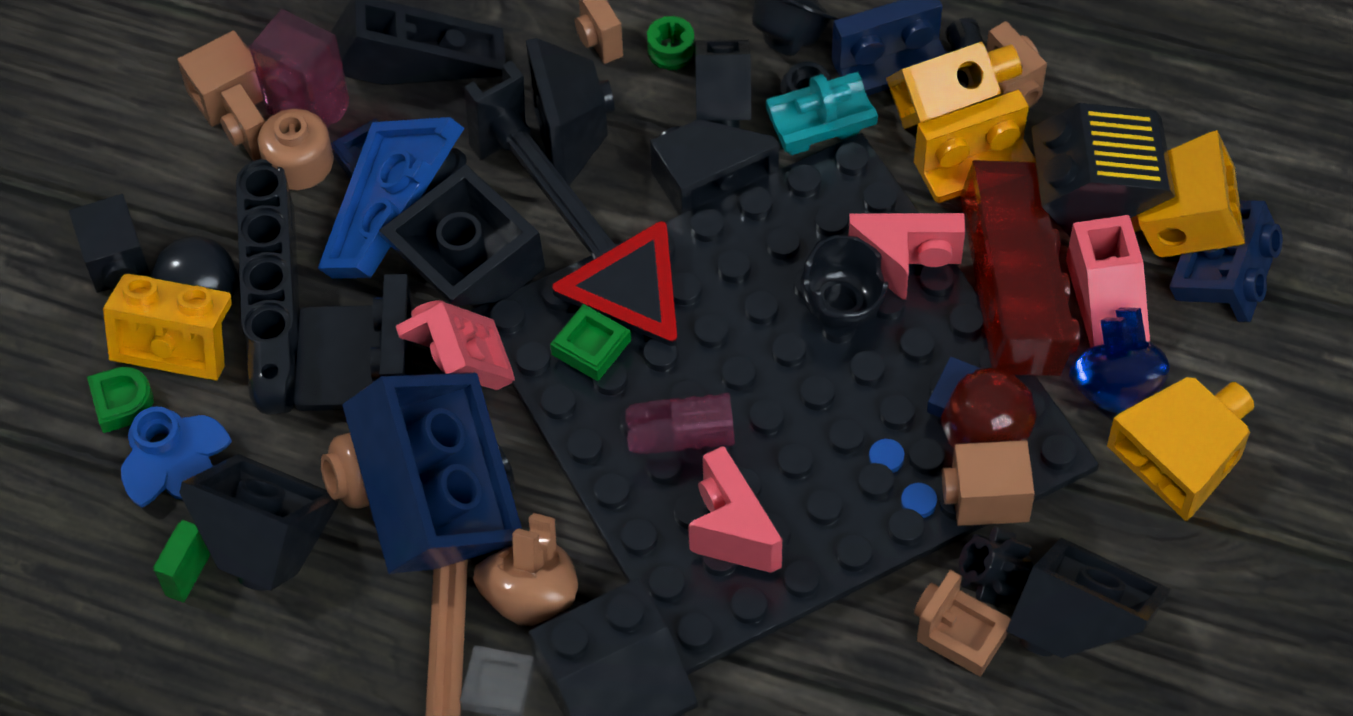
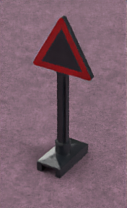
M512 60L502 65L503 82L484 93L474 81L464 86L469 145L479 159L483 160L502 148L511 150L594 258L593 261L555 282L552 286L553 295L578 307L585 304L624 327L668 346H674L677 343V328L667 224L659 221L619 245L612 242L530 136L531 129L526 124L524 76Z

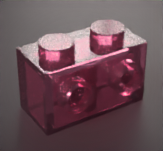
M281 9L250 45L266 112L275 115L280 111L293 108L308 110L318 115L328 128L331 123H336L343 117L350 101L336 35Z

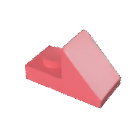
M964 213L849 214L848 236L858 237L880 252L882 256L881 271L884 280L889 283L888 288L899 298L906 300L909 264H922L927 267L961 264L965 237Z
M725 446L703 455V481L698 483V487L710 513L689 524V549L698 555L769 573L782 568V538Z

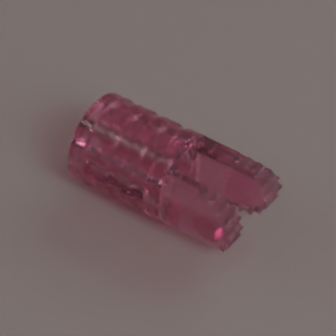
M729 392L714 396L709 394L704 395V397L690 396L686 399L671 398L648 401L647 403L641 402L629 405V408L626 409V423H628V428H631V431H628L627 445L629 450L634 453L684 451L689 448L694 450L708 446L713 448L718 447V445H735Z

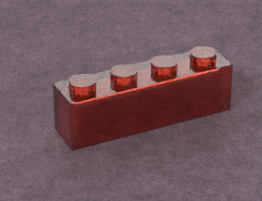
M973 160L960 199L993 373L1004 375L1061 376L1070 353H1075L1078 349L1080 328L1077 319L1070 316L1068 306L1070 281L1067 273H1061L1058 259L1061 246L1060 234L1057 229H1052L1049 214L1041 206L1036 162Z

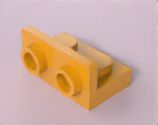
M1020 90L918 123L914 163L935 202L941 203L1026 174L1035 169L1036 159L1024 140L1029 105Z
M123 275L103 307L109 360L217 381L225 367L222 321L232 305L231 294L202 286L186 285L154 279L148 276Z

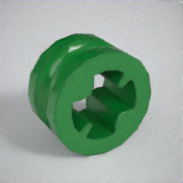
M664 16L655 20L647 31L648 57L651 62L657 67L666 70H677L690 63L695 54L694 29L691 24L677 16ZM665 39H671V43L673 44L675 42V39L680 40V45L676 47H671V43L668 42L667 46L665 47L662 46V41Z

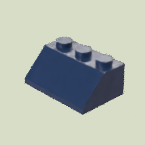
M477 373L381 376L342 404L388 574L439 569L513 546L512 533L517 528L522 529Z

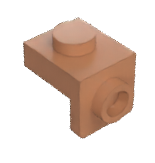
M1005 21L989 31L987 51L990 52L1012 44L1021 62L1022 75L998 83L1001 94L995 97L1020 90L1029 108H1031L1042 96L1047 62L1038 54L1035 45L1028 37L1020 36Z
M950 570L940 586L930 583L917 603L914 615L920 618L917 642L981 677L1008 635L1006 630L1011 618L960 590L962 576Z

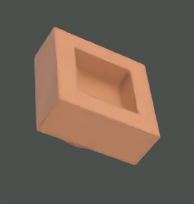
M579 0L580 17L575 18V25L586 48L593 46L604 64L623 57L621 22L607 0Z
M239 83L221 92L227 114L220 117V122L232 145L236 147L243 144L252 160L256 161L261 159L258 136L265 120Z

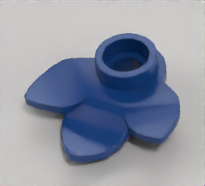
M150 407L141 411L134 418L129 429L128 441L132 451L121 467V480L126 493L131 501L139 507H145L150 504L164 490L172 497L183 501L179 493L182 481L212 467L209 457L226 449L232 442L228 432L217 420L205 415L181 418L174 411L164 407ZM164 433L168 435L161 441L150 442L152 437L157 434Z

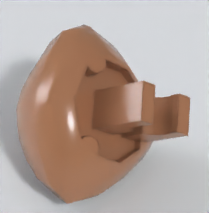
M536 513L529 517V531L517 528L512 533L513 546L503 548L484 559L474 569L475 585L486 601L504 618L518 625L534 626L547 621L569 609L575 600L579 587L576 571L569 555L560 546L556 545L555 519Z

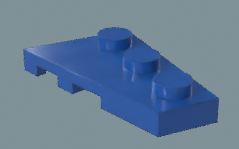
M451 117L372 122L318 269L332 279L371 278L391 247L380 236L379 230L423 196L463 132L464 127Z

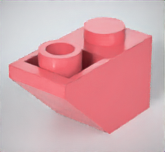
M1123 215L1073 223L1066 262L1092 354L1097 355L1149 347L1150 332L1144 262L1130 216Z

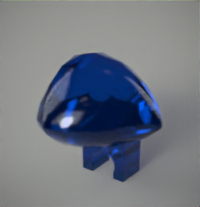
M1120 307L1116 310L1117 318L1105 317L1102 319L1101 327L1104 344L1086 348L1070 365L1069 377L1074 386L1087 399L1104 410L1121 413L1158 393L1168 379L1171 366L1165 353L1152 342L1146 341L1141 308Z

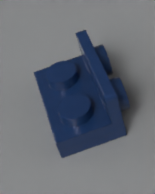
M899 0L835 20L833 22L832 62L839 76L842 77L859 72L866 95L869 96L890 89L886 78L901 69L947 54L939 40L943 7L940 0Z
M1239 200L1245 244L1181 254L1169 288L1176 301L1229 303L1238 322H1251L1257 303L1262 302L1266 295L1267 274L1273 258H1277L1281 252L1283 237L1282 230L1278 224H1275L1265 201Z

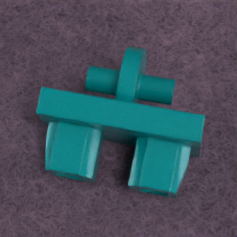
M859 72L829 81L824 75L814 76L810 78L809 87L766 100L767 113L785 153L787 152L790 155L807 151L811 144L838 137L841 140L859 134L861 129L876 125L878 121V114L866 95Z

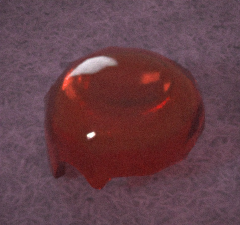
M987 367L976 369L973 373H967L957 383L942 413L941 420L950 446L955 449L956 444L1027 441L1034 429L1037 411L1030 388L1012 373Z

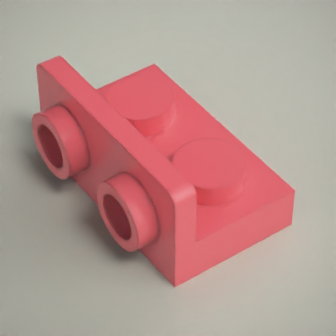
M435 300L419 305L412 310L411 318L395 326L399 338L430 347L436 365L445 374L477 373L480 385L494 390H499L515 380L494 319L441 300Z

